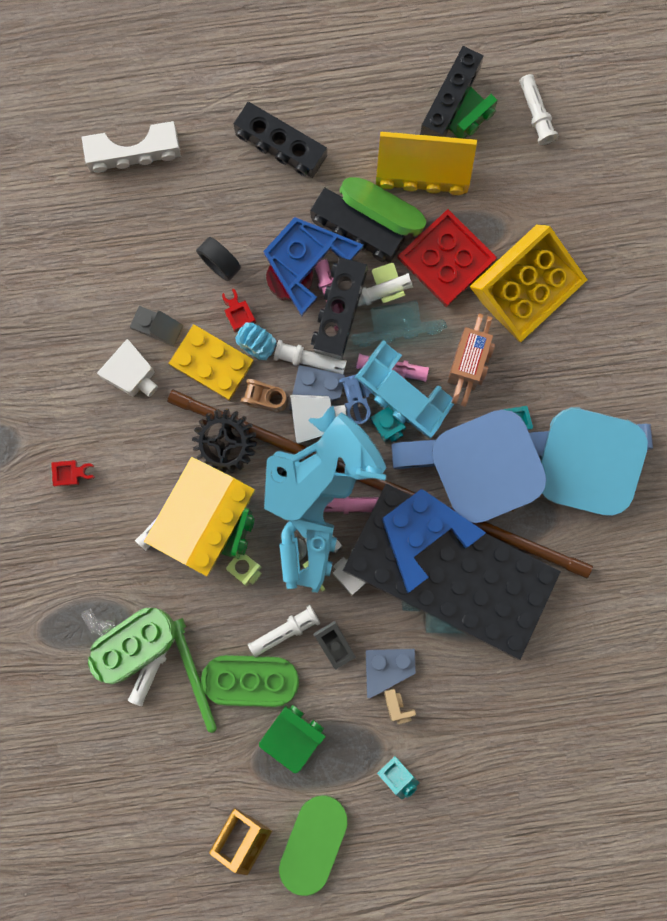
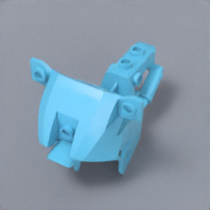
M334 406L329 407L321 418H309L308 420L317 429L324 432L319 441L295 455L277 451L267 459L264 509L285 520H289L282 530V543L279 544L283 582H286L287 589L297 588V585L310 587L312 592L318 593L324 582V577H330L332 562L328 561L329 551H335L337 538L332 537L334 525L324 521L323 512L325 507L334 498L348 497L352 493L356 479H386V474H383L386 464L374 442L356 422L341 412L336 417ZM316 451V454H314L313 456L307 458L302 462H299L300 459ZM338 457L344 460L345 474L336 473ZM277 467L284 468L287 472V476L283 477L279 475L277 472ZM296 530L307 541L309 566L300 570L298 537H295L294 533Z

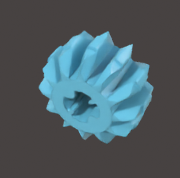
M245 323L235 337L236 343L241 349L259 360H267L277 345L272 334L254 323Z

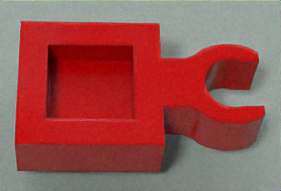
M232 289L233 299H227L224 293L222 298L224 303L230 307L225 309L224 312L234 332L237 333L245 323L256 324V321L246 300L239 303L238 294L235 289Z
M76 460L51 462L54 487L79 485L78 478L87 480L95 478L94 475L87 476L85 474L87 468L94 467L91 463H85L78 467Z

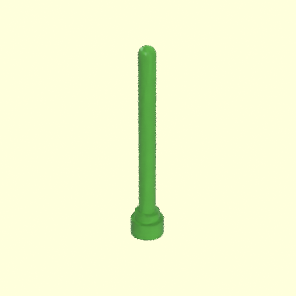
M181 618L173 621L175 627L174 638L207 731L214 733L217 727L183 634L186 633L184 630L186 625L184 619Z

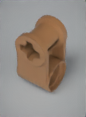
M247 379L246 393L240 401L242 404L277 413L286 409L288 399L281 388L267 385L257 380ZM275 395L283 397L282 402L278 405L270 403L271 398Z

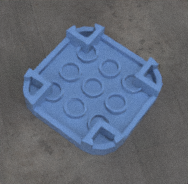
M493 411L449 429L439 435L433 445V461L455 512L470 522H484L531 503L545 489V470L530 434L521 417L512 411Z

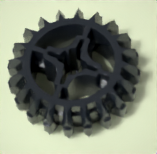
M219 409L214 411V416L211 413L206 414V420H199L201 427L194 429V432L199 436L192 438V441L199 443V445L193 447L194 451L200 450L201 452L197 459L199 460L204 457L206 459L205 464L209 465L211 463V467L215 469L219 467V470L223 473L227 469L230 473H234L235 467L239 470L243 469V463L249 464L251 462L249 456H254L256 453L250 447L257 446V442L251 440L257 434L256 432L249 433L248 431L253 427V424L249 423L245 426L244 422L247 417L243 416L237 419L238 411H234L230 416L229 409H225L223 415ZM222 423V428L219 429L218 435L208 436L209 430L214 424ZM232 426L238 430L241 437L233 435ZM223 437H225V441H229V444L226 446L224 442L220 441ZM209 446H213L217 449L218 457L213 454ZM242 447L241 453L237 458L228 460L231 448Z

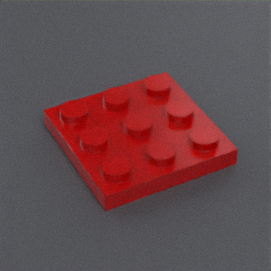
M447 209L398 255L397 259L447 307L496 261L497 257Z

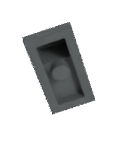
M139 306L130 328L174 347L183 324L159 310L156 313Z
M335 621L313 633L335 670L356 658Z

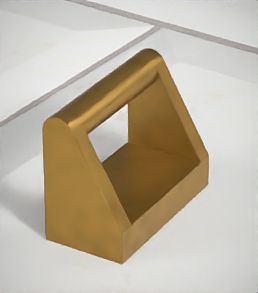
M234 808L211 847L209 854L234 873L248 876L272 830ZM240 819L251 828L232 860L222 854L221 850Z

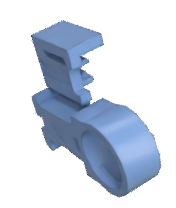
M356 375L341 378L339 383L343 382L348 403H344L346 415L354 421L350 415L353 405L357 420L354 422L357 424L366 422L371 414L366 398L372 392L354 378ZM357 403L364 405L367 414L363 420L360 417Z

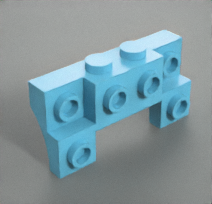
M383 340L354 378L376 396L374 399L376 403L383 408L388 406L394 411L393 416L401 423H405V421L411 423L425 436L432 438L454 405L451 403L452 397L442 390L440 386H436L427 398L396 371L392 370L402 355Z

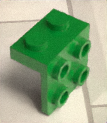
M471 87L449 130L457 138L465 139L468 135H473L484 120L488 121L495 114L498 100L492 94L484 100Z
M244 508L242 517L221 555L239 559L240 555H245L248 541L245 539L247 531L252 532L255 522L250 509Z
M286 705L260 740L259 747L291 772L298 773L317 746L326 737V734L322 732L325 728L315 720L309 722L302 717L305 713L296 706L292 705L290 708Z

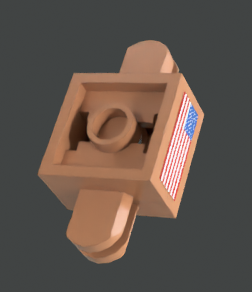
M480 313L477 316L474 329L465 327L447 381V383L456 385L451 402L453 404L457 403L461 388H465L461 402L463 407H466L471 390L474 391L476 386L482 385L483 380H485L488 366L484 365L489 362L495 344L491 343L493 335L488 334L493 317H487L483 332H480L479 328L483 318V314Z

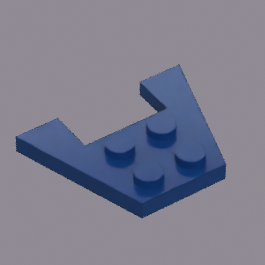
M294 217L263 252L298 312L303 316L317 300V297L301 284L305 277L330 250L338 257L353 260L363 249L364 245Z
M423 489L382 518L407 593L428 578L413 557L451 529L465 548L486 534V532Z

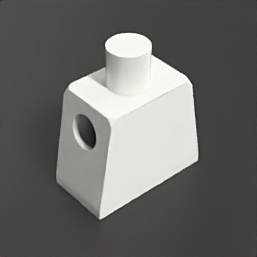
M128 339L97 372L103 380L132 397L139 390L150 397L158 388L150 380L155 373L154 370Z
M290 395L296 442L301 443L322 436L324 432H321L308 420L309 418H321L328 408L331 407L329 396ZM345 405L334 406L336 417L341 412L346 415Z

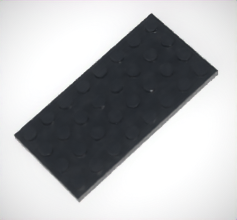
M386 483L342 571L517 660H521L561 571L488 534H484L469 547L465 548L450 529L413 557L428 578L407 593L382 518L409 499L411 495Z

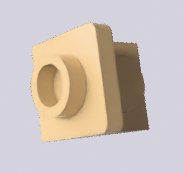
M393 688L385 690L384 695L390 719L392 721L397 720V724L412 721L411 716L416 715L414 709L400 712L399 708L403 707L400 692L395 693Z

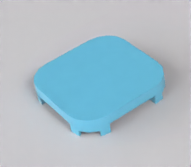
M570 407L561 411L553 417L550 423V430L541 459L546 475L545 489L542 494L548 500L601 515L613 516L622 513L629 507L634 498L646 457L648 441L644 431L636 423L629 420L584 410L580 407Z

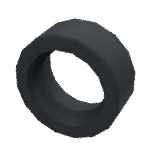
M208 237L196 250L204 263L226 281H230L241 269L238 260L220 242L212 237Z

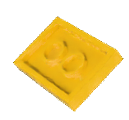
M193 324L168 364L230 401L254 363V360Z

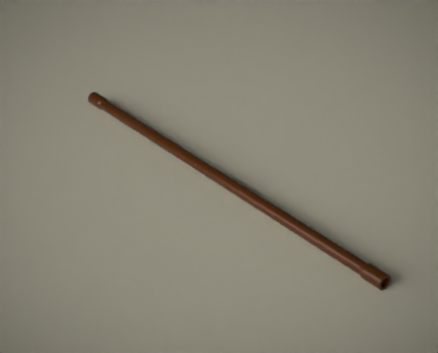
M173 389L167 400L172 405L184 410H190L204 417L208 413L214 416V411L218 410ZM254 424L248 430L249 433L256 432L257 435L254 438L294 455L307 448ZM316 451L307 455L306 457H304V459L313 456L314 454H316ZM340 460L337 462V473L345 474V463ZM376 478L356 479V481L380 491L383 490L387 483L411 496L416 493L387 480ZM485 521L473 523L486 532V534L506 544L559 565L567 571L588 579L592 571L593 565L574 557L563 555Z

